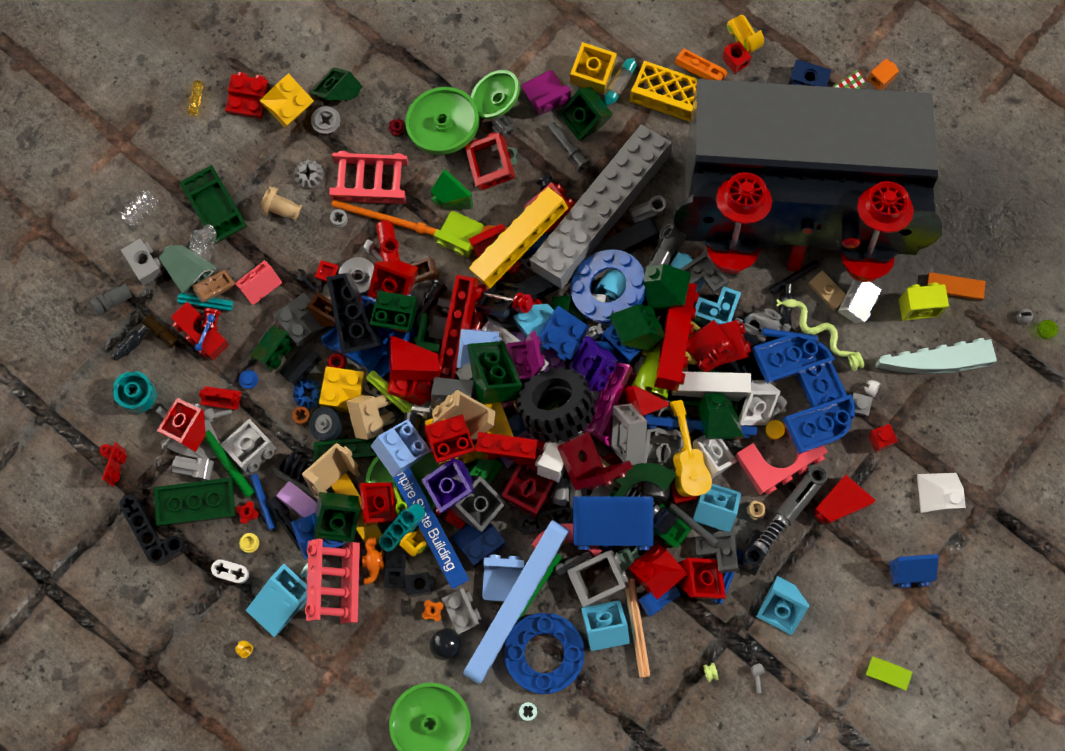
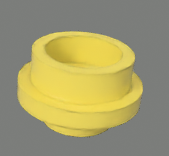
M252 533L243 535L239 542L240 548L246 553L255 552L259 547L258 537Z

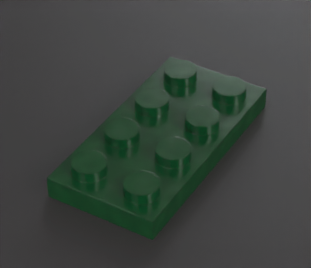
M232 477L154 487L156 526L158 527L236 517Z

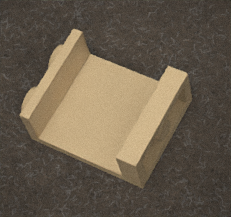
M456 390L452 395H448L445 401L437 405L432 412V423L463 414L473 443L477 440L478 432L486 433L494 426L495 411L459 390Z
M336 443L302 473L314 497L317 499L319 492L327 493L326 490L348 470L356 477L361 475L357 469L359 465L351 457L353 454L346 446L342 447Z

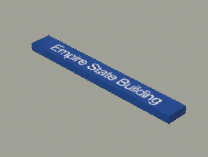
M409 468L393 477L407 506L410 507L417 503L425 509V517L418 526L452 590L469 581V577L411 469Z

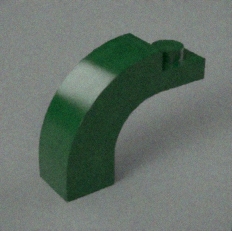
M653 463L634 465L632 469L626 471V476L614 479L613 482L618 484L619 487H614L609 497H624L629 488L640 481L649 482L662 491H666L676 473L662 465Z

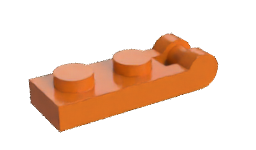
M685 48L677 56L674 63L703 79L723 80L727 76V71L724 68Z

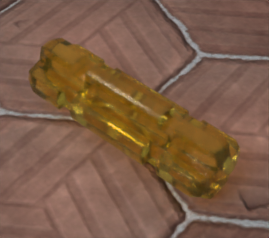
M198 80L193 82V89L189 99L190 105L187 108L188 114L193 116L198 114V107L202 96L201 91H203L204 87L203 82Z

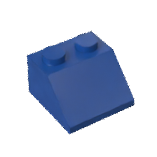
M938 554L897 557L889 562L892 586L898 585L899 589L911 588V584H918V587L931 586L930 583L937 579Z

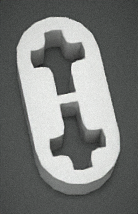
M217 560L211 566L213 575L223 580L242 584L249 578L247 568L239 564ZM223 564V567L229 570L228 573L222 571L219 574V571L216 570L217 566L220 567ZM242 569V573L245 575L237 580V576L232 574V572H239Z

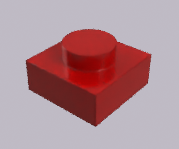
M321 260L315 274V279L327 283L326 277L337 275L340 268L339 265Z

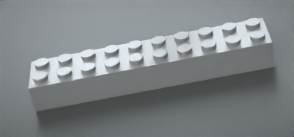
M640 125L531 257L532 271L563 289L573 277L579 265L590 256L672 154V142L647 127Z

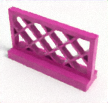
M618 362L615 363V371L609 374L606 379L607 385L601 390L595 403L596 410L593 419L584 430V432L589 431L590 435L594 436L610 450H612L610 444L613 406L627 404L623 390L625 387L632 385L637 375L632 371L633 368L630 365Z

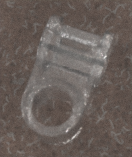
M205 225L203 229L194 230L191 233L188 249L207 261L214 254L215 239L217 237L214 227Z

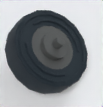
M330 407L317 409L309 421L310 433L319 441L335 440L343 428L342 416L337 410Z

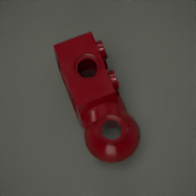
M541 440L537 441L534 465L518 464L501 495V498L507 504L535 519L555 482L537 475L536 460L539 455L544 453L543 448L545 442Z

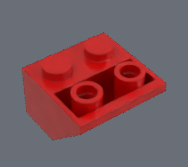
M463 414L425 426V435L437 463L475 452Z

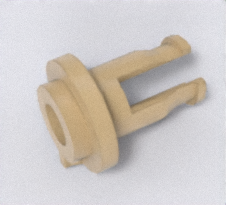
M269 187L260 205V209H263L262 215L268 216L269 212H272L282 217L293 219L295 222L300 214L302 205L299 206L291 200L277 195L278 188Z

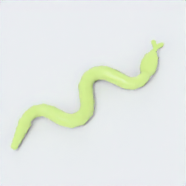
M778 299L776 300L778 302L776 306L783 304L789 308L799 307L801 309L799 325L801 330L807 335H815L828 330L831 333L830 349L833 354L840 357H848L850 354L855 355L856 352L840 351L837 349L838 332L834 325L826 322L812 328L807 326L808 310L804 303L794 299H787L783 302Z

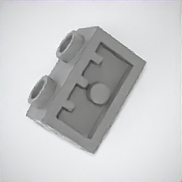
M462 587L458 591L442 598L458 635L479 626L478 620L481 617L477 608L472 609L470 602L473 599L469 590L464 591Z

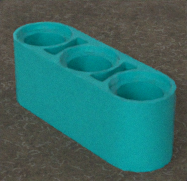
M416 503L399 514L379 539V544L384 551L389 552L400 545L402 538L418 526L425 517L423 506Z

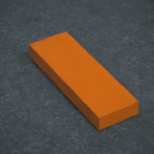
M928 273L927 285L930 283L945 284L948 296L980 301L984 299L986 281Z

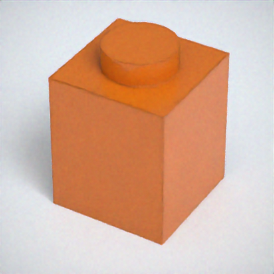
M886 58L870 72L867 80L877 90H883L896 78L899 70L893 62Z

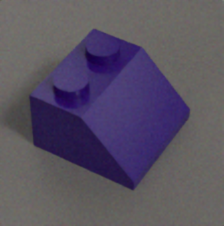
M455 458L449 460L422 479L440 513L445 512L474 492L472 477L464 463Z

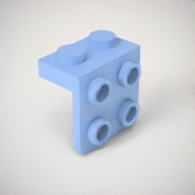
M489 555V558L484 557L483 599L505 601L524 568V560H520L519 556H509L508 559H501L500 555Z

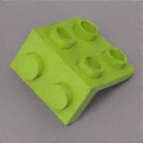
M451 211L441 230H436L434 240L438 246L450 249L459 256L469 258L473 250L469 238L480 234L484 226L482 223Z

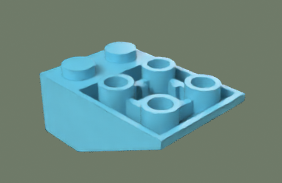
M283 564L267 581L246 611L275 637L307 603V584L289 567Z

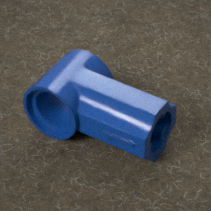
M674 585L658 600L648 593L638 601L647 616L650 617L681 595Z

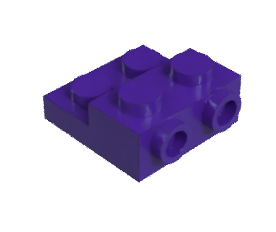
M585 336L568 368L581 373L587 380L591 391L600 392V390L606 387V379L609 374L615 371L617 359L608 349L601 348L592 337Z

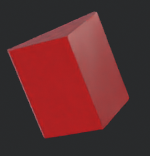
M628 386L623 390L626 403H631L642 416L669 405V402L637 386Z
M360 483L364 523L370 526L394 522L397 514L393 483Z

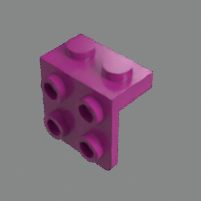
M549 70L522 85L523 92L538 116L570 100L571 90L568 85L562 86L553 70Z
M531 331L525 341L506 343L520 381L529 380L533 375L537 376L545 365L544 356L540 354L541 341L536 332Z

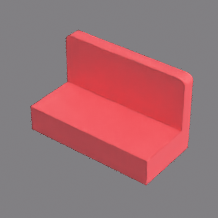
M264 260L235 282V284L249 302L254 305L282 284V281L272 267Z

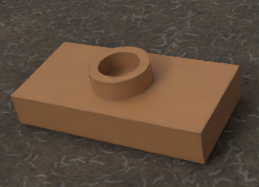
M223 270L194 284L192 289L202 303L234 288L235 283L228 273Z

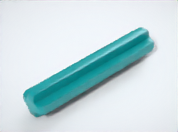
M179 293L177 297L179 304L188 302L191 306L229 312L234 307V303L231 300L212 298L202 303L197 295Z

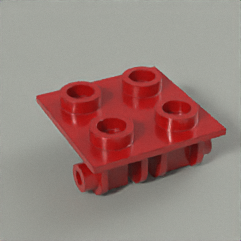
M715 320L688 339L691 341L689 352L697 361V366L703 369L704 372L711 371L737 352Z
M117 442L114 443V446L104 444L99 449L100 454L108 459L102 480L112 487L118 482L121 464H124L127 458L126 450Z

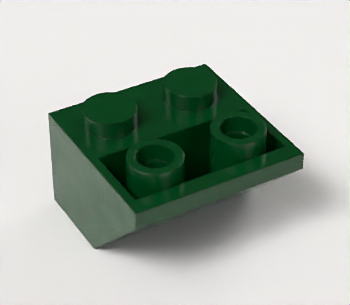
M378 291L370 326L409 333L415 320L417 298Z
M272 325L250 354L252 361L271 373L281 365L283 356L290 353L293 348V341L287 331Z

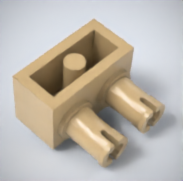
M361 395L346 401L355 438L369 440L384 433L382 427L392 424L396 420L393 418L395 415L391 411L379 416L378 409L391 404V401L384 395L378 397Z

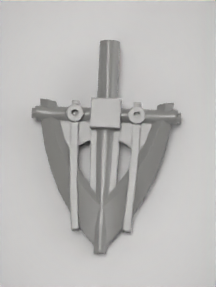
M161 406L156 410V413L163 419L168 413ZM204 415L205 432L210 430L219 444H221L212 425ZM170 438L160 442L163 450L168 448L176 453L208 460L217 458L204 439L196 452Z

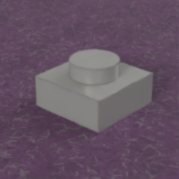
M853 393L855 414L868 417L873 397Z

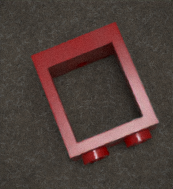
M490 133L486 138L475 139L465 146L475 186L481 191L516 178L505 138L500 133ZM497 144L503 168L481 176L475 152Z

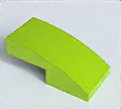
M873 656L866 672L867 677L907 691L913 674L910 670Z

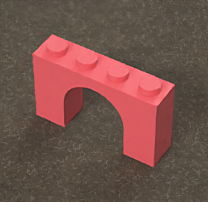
M784 424V426H785V431H786V433L788 434V436L790 437V439L792 440V438H791V436H790V434H789V432H788V429H787L786 425ZM754 443L739 451L735 458L761 496L764 493L769 495L777 490L775 486L780 483L783 485L793 480L792 476L797 472L799 475L809 470L808 466L813 462L817 465L825 460L824 456L828 451L825 446L802 454H798L797 451L794 464L786 468H776L769 465Z

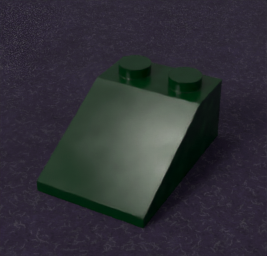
M505 342L468 344L473 384L479 402L483 404L516 401L522 388V383Z

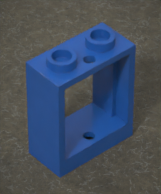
M613 324L602 333L601 341L610 343L615 353L619 354L616 357L618 363L628 364L633 367L636 361L640 360L643 349L622 345Z

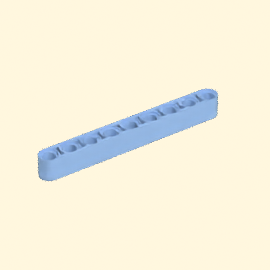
M554 520L550 522L462 675L479 685L482 683L507 640L509 633L517 623L569 533V529Z

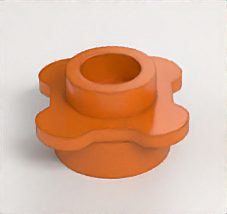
M430 600L425 601V610L422 613V617L425 620L434 619L436 622L440 621L443 604L441 602L433 603Z

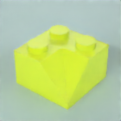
M930 283L922 287L918 284L909 286L899 298L902 321L940 317L949 307L945 284Z

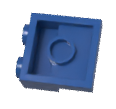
M557 306L538 336L540 337L542 347L547 350L552 348L556 351L555 355L563 361L566 358L571 360L590 327L560 306Z
M315 513L291 522L304 560L308 559L307 547L309 541L316 539L314 538ZM323 539V547L338 548L344 545L343 541Z

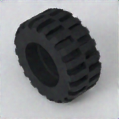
M559 367V369L549 368L548 371H540L537 376L533 375L529 382H525L522 386L523 390H520L518 394V412L526 430L532 437L544 442L558 443L559 440L564 442L572 436H578L579 432H583L587 428V424L591 423L596 410L595 400L587 380L581 373L572 369L567 370L564 367ZM568 400L567 403L557 409L544 410L554 401Z

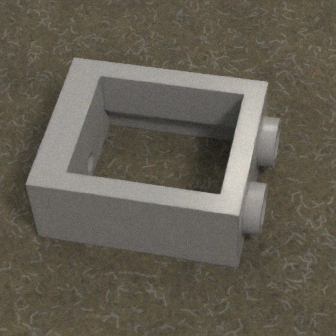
M631 403L613 406L611 449L622 462L630 461L632 466L644 463L647 420Z
M609 550L567 570L583 607L591 606L629 588V577L625 571L622 572L619 565L622 562L617 553ZM608 559L619 585L591 598L580 571Z

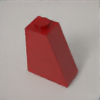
M390 337V380L434 381V377H438V373L442 372V362H438L437 353L398 337Z
M845 474L814 509L813 513L820 523L828 525L871 506L876 500Z

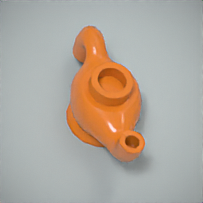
M370 537L365 541L367 554L363 556L362 561L363 567H367L370 576L364 578V585L373 583L380 569L384 570V553L375 549L377 537Z

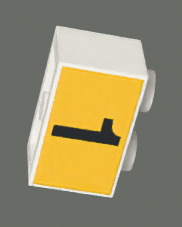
M854 279L838 312L854 323L865 322L871 315L870 311L873 305L879 299L878 295L881 289L871 282H862Z

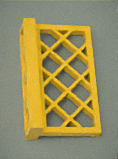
M644 61L636 82L632 87L629 101L690 122L693 108L690 102L694 101V96L687 98L684 92L692 89L695 94L697 78ZM645 68L651 69L655 74L647 76L644 70ZM669 75L672 80L664 82L661 76ZM658 78L661 84L653 86L650 80ZM684 80L688 82L689 86L681 88L679 82ZM646 82L649 88L643 89L638 87V85ZM675 84L678 90L670 92L667 86ZM663 88L666 94H658L655 90ZM681 94L684 100H675L673 96Z

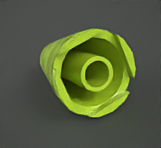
M657 345L653 351H648L631 386H637L663 400H667L669 390L654 387L661 346Z

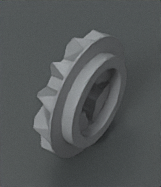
M324 106L314 111L311 117V124L319 134L328 135L340 127L341 119L339 113L334 108ZM322 116L325 119H329L330 125L322 124Z
M307 159L304 162H300L294 171L295 181L303 188L316 187L321 183L324 176L321 165L315 160L310 161ZM308 168L311 172H313L312 174H310L309 180L306 174H304L307 172Z

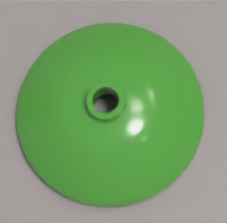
M497 70L484 76L476 84L471 94V98L477 106L479 117L482 119H494L507 113L518 99L520 82L515 74L508 70Z

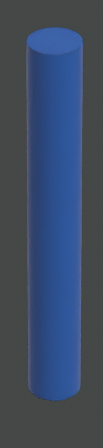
M762 328L761 331L762 336L782 338L788 335L800 334L809 336V339L816 343L818 341V336L767 328Z
M253 474L250 478L268 530L270 531L275 529L276 526L269 506L266 504L267 500L258 474Z

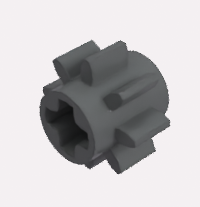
M503 115L497 117L492 122V132L500 133L504 138H507L514 131V121L510 116L506 118Z

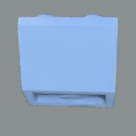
M408 419L379 435L371 445L392 477L409 469L431 451Z

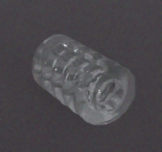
M147 189L145 191H138L140 197L137 195L133 196L135 202L128 201L130 208L127 206L122 207L125 213L117 212L118 216L131 228L132 224L135 226L139 225L136 221L137 219L144 220L142 214L149 215L148 208L154 210L153 203L160 204Z

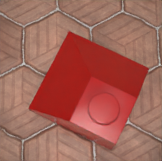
M403 261L376 262L367 296L376 299L378 291L409 296L415 283L418 267Z
M176 398L157 431L196 452L206 436L204 410Z
M686 558L678 562L687 572V575L677 584L690 597L726 599L723 574H720L718 571L717 560Z

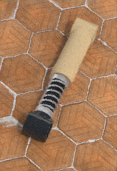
M579 452L578 457L579 460L582 462L583 458L581 453ZM600 457L604 467L611 466ZM613 482L607 485V487L613 490L614 487L618 488L619 485ZM633 486L625 494V497L646 496L641 495L642 492L639 493ZM653 502V526L660 532L667 534L679 518L668 508H660L658 505L655 506Z

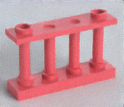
M346 151L332 154L334 163H339L337 186L330 188L329 191L331 201L406 204L405 191L400 189L401 168L402 166H408L407 156L400 153L377 155L353 154ZM346 164H357L356 186L353 189L344 187ZM365 164L376 165L374 188L372 189L363 188ZM383 165L394 166L393 188L391 190L382 189Z
M323 539L309 541L307 547L306 621L320 620V615L340 616V624L358 623L360 543H347L342 545L341 549L323 547ZM322 555L341 556L342 568L322 567ZM322 575L341 576V588L321 587ZM321 595L340 596L341 608L321 607Z

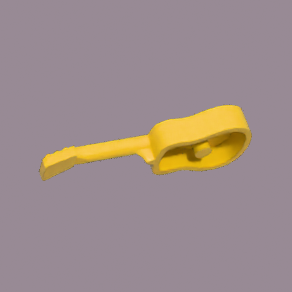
M683 401L670 402L675 417H678L684 445L681 452L676 453L673 457L676 467L675 488L684 497L705 494L712 486V478L704 464L702 452L699 449H692L685 418L687 414Z

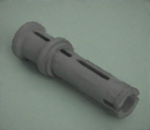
M556 122L550 123L546 130L565 151L566 158L569 161L571 160L576 166L577 172L586 169L591 161L583 156L579 147H575Z

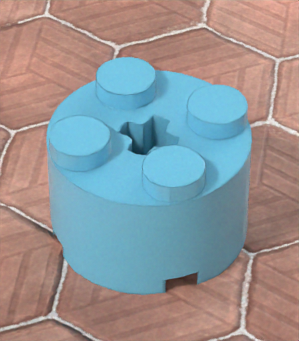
M616 269L607 270L594 289V293L607 295L610 302L617 300L626 289L624 274Z

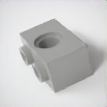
M140 238L121 249L143 286L163 275L160 270L163 266L157 257L153 259L150 254L153 250L148 242L144 244ZM148 258L146 263L140 264L142 259Z

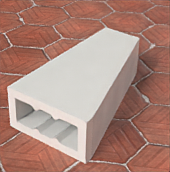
M682 372L686 374L684 384L679 385L678 391H672L671 395L703 398L704 394H724L730 401L739 402L751 393V374Z

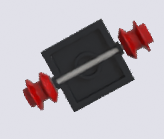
M497 281L490 289H487L484 284L478 286L476 302L478 303L474 307L477 312L507 318L513 309L517 312L528 313L533 307V299L530 294H526L525 286Z

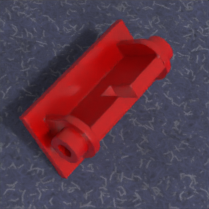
M204 386L203 390L199 392V397H201L200 405L238 410L242 392Z

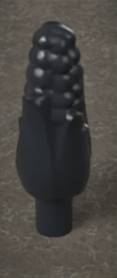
M785 284L784 293H781L779 301L783 302L787 299H794L793 294H791L792 284ZM783 304L779 305L778 311L781 316L779 320L781 325L788 324L792 308L786 307Z
M142 326L138 331L130 332L121 343L116 345V350L111 355L112 359L118 361V359L125 355L128 356L133 349L141 344L143 336L149 330Z

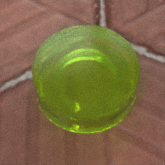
M1044 320L1038 325L1037 332L1041 338L1049 340L1057 335L1058 326L1052 320Z

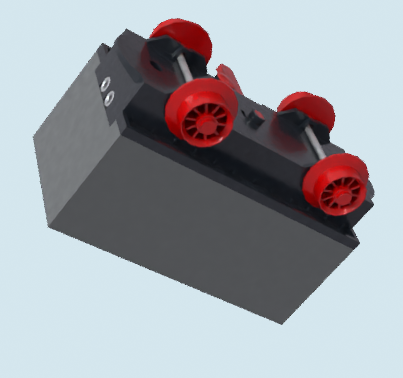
M697 79L685 149L684 201L681 202L674 212L675 227L678 231L685 234V241L704 242L709 258L719 270L725 273H739L752 266L758 259L762 246L780 247V245H792L787 261V269L790 271L800 270L807 246L822 247V249L839 250L847 272L857 281L871 282L887 275L893 268L896 255H917L920 249L935 243L942 234V222L935 213L933 189L938 178L932 93Z

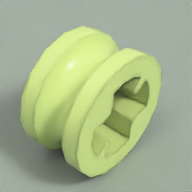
M856 352L855 355H848L849 364L853 371H856L858 367L860 369L864 368V361L859 352Z
M711 663L710 666L703 665L708 683L712 679L719 680L714 663Z

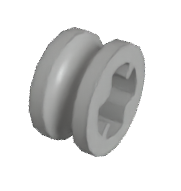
M341 209L334 210L330 215L334 227L342 228L348 222L346 213ZM337 215L343 216L341 222L335 221Z

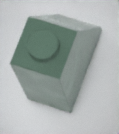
M169 245L159 257L182 293L194 292L192 289L193 285L207 279L217 269L215 265L183 245Z

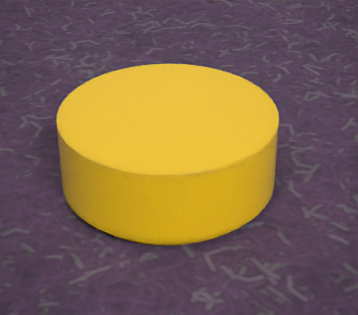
M778 420L770 421L765 427V434L771 440H778L785 433L784 424Z

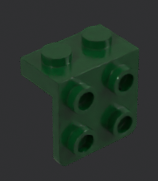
M422 313L421 318L418 317L417 329L419 331L418 336H414L413 344L437 353L439 362L440 345L427 342L428 335H426L430 322L427 313Z

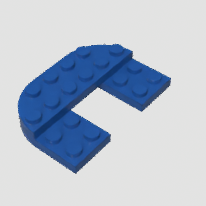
M794 334L754 346L751 349L767 384L796 374L809 401L810 409L786 416L783 419L798 454L825 445H831L850 430L852 419L855 417L854 401L851 394H846L832 364L835 359L826 346L821 342L816 343L809 339V336Z

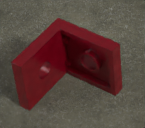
M589 431L583 432L557 446L575 490L587 487L589 490L599 487L600 484L602 487L613 483L612 479L626 476V471L633 468L630 461L604 467ZM579 452L581 453L583 458L582 462L579 460L578 457Z

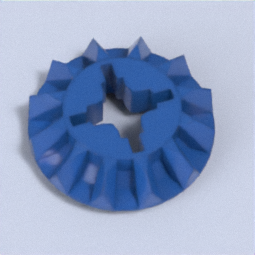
M308 378L299 381V384L294 387L293 392L296 404L306 409L317 407L320 401L322 386L316 380ZM304 388L309 391L313 390L311 392L312 400L308 396H303L305 394Z

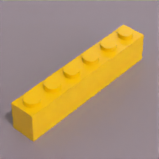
M549 187L541 192L538 198L531 205L527 206L525 211L499 235L498 239L488 246L478 259L473 261L469 267L473 275L490 289L568 209L564 199Z

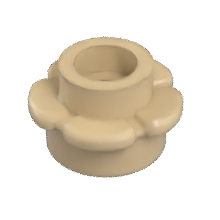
M752 501L750 506L747 507V514L753 520L762 519L766 514V507L762 502Z

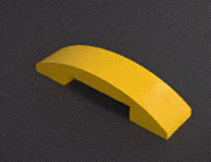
M345 473L331 486L336 494L359 496L361 511L356 529L364 543L370 537H377L378 544L383 534L377 525L367 526L364 523L361 497L349 476Z

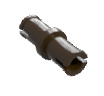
M148 315L143 320L142 324L154 333V337L161 339L170 349L178 343L179 340L167 330V327L161 325L152 315Z

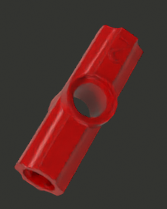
M382 220L376 224L380 245L379 255L383 261H400L398 253L399 243L395 238L393 223L389 220Z

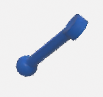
M213 314L207 316L208 322L198 344L195 345V350L197 351L202 350V343L211 323L215 321Z

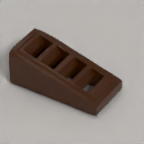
M430 256L411 264L418 267L414 284L439 277L435 260ZM419 268H422L423 274H420Z

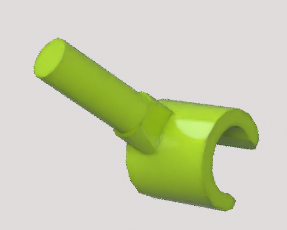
M398 487L393 490L397 500L396 512L399 516V510L402 508L407 509L408 507L402 501Z

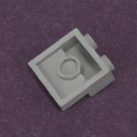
M250 419L220 444L247 474L257 471L260 466L259 464L264 459L271 458L276 449L274 444Z

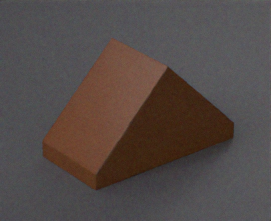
M316 292L307 305V309L321 326L336 327L331 300Z

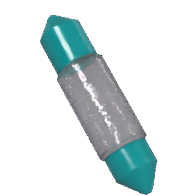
M635 58L626 59L618 70L604 96L606 105L614 104L621 96L637 67Z

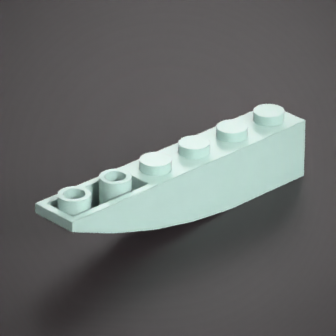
M979 338L973 340V343L966 344L965 341H962L950 347L940 345L933 350L922 348L917 350L916 353L911 354L910 351L899 353V356L894 357L891 354L880 357L875 365L876 368L896 372L942 374L992 366L997 359L992 340Z

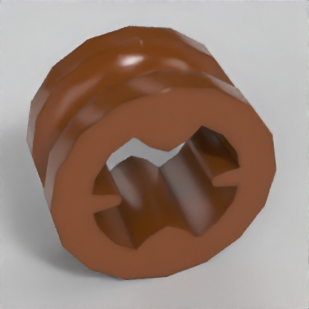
M297 407L292 413V418L297 425H306L310 421V413L305 407ZM299 412L300 414H302L301 412H304V415L306 417L304 420L302 418L301 421L298 420L299 418L297 414Z

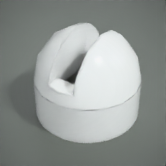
M869 380L866 383L870 386L869 388L864 386V390L868 395L875 397L880 383Z

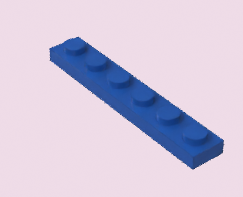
M643 415L647 420V428H657V425L664 426V429L675 430L676 427H679L678 417ZM686 418L689 432H694V429H700L701 433H704L701 420ZM741 425L745 438L757 434V427Z

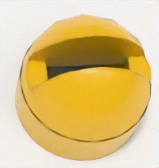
M242 640L238 642L235 651L241 658H247L253 651V645L248 641Z

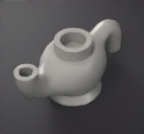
M766 308L765 312L751 313L744 319L746 323L756 320L760 324L759 328L761 330L762 328L789 332L791 329L789 324L781 325L779 321L781 319L780 314L769 308Z

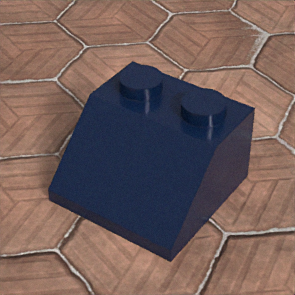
M491 523L482 532L467 524L451 536L474 568L484 562V557L489 558V555H493L506 545L505 540Z

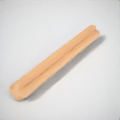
M629 579V588L625 589L639 677L645 678L650 676L636 584L634 579Z

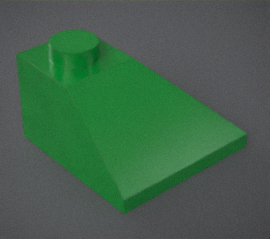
M444 169L430 190L431 201L437 207L441 206L444 210L472 209V193Z

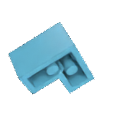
M723 286L717 303L699 297L695 306L696 314L694 321L704 326L713 320L718 325L731 322L741 292Z

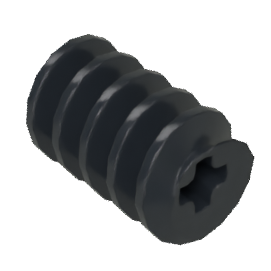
M293 451L284 458L279 471L284 469V474H290L292 479L297 477V482L301 483L304 481V486L307 487L308 484L302 473L310 467L308 466L309 459L301 462L302 455L295 458L296 451Z

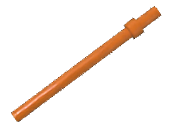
M332 201L331 207L380 221L389 220L394 225L415 230L416 233L422 235L426 233L434 236L437 230L426 226L425 223H414L340 201Z

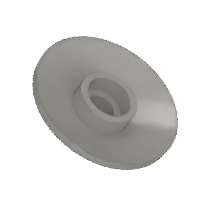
M354 257L343 263L339 274H351L359 292L364 293L369 290L374 265L365 258ZM357 275L362 276L360 280L355 279Z

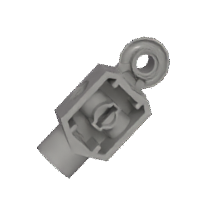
M667 401L669 402L667 407L650 413V415L660 416L662 412L668 414V417H675L670 401ZM657 425V428L647 430L644 463L662 465L676 473L673 457L676 453L681 452L684 446L681 432L664 429V426ZM643 481L642 495L669 499L671 484L666 491H662L655 485Z

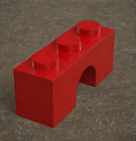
M186 302L171 316V319L174 321L172 324L179 333L183 330L187 334L186 340L193 346L198 344L202 334L197 333V327L204 319ZM212 328L204 338L202 350L198 352L205 359L209 357L213 361L229 344Z
M478 432L475 458L494 460L496 457H507L513 459L514 463L533 466L537 440Z

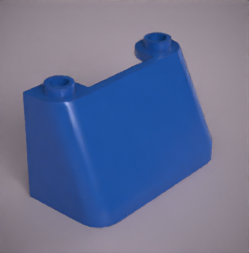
M573 497V544L578 545V549L589 550V546L593 545L637 546V550H649V546H653V497Z

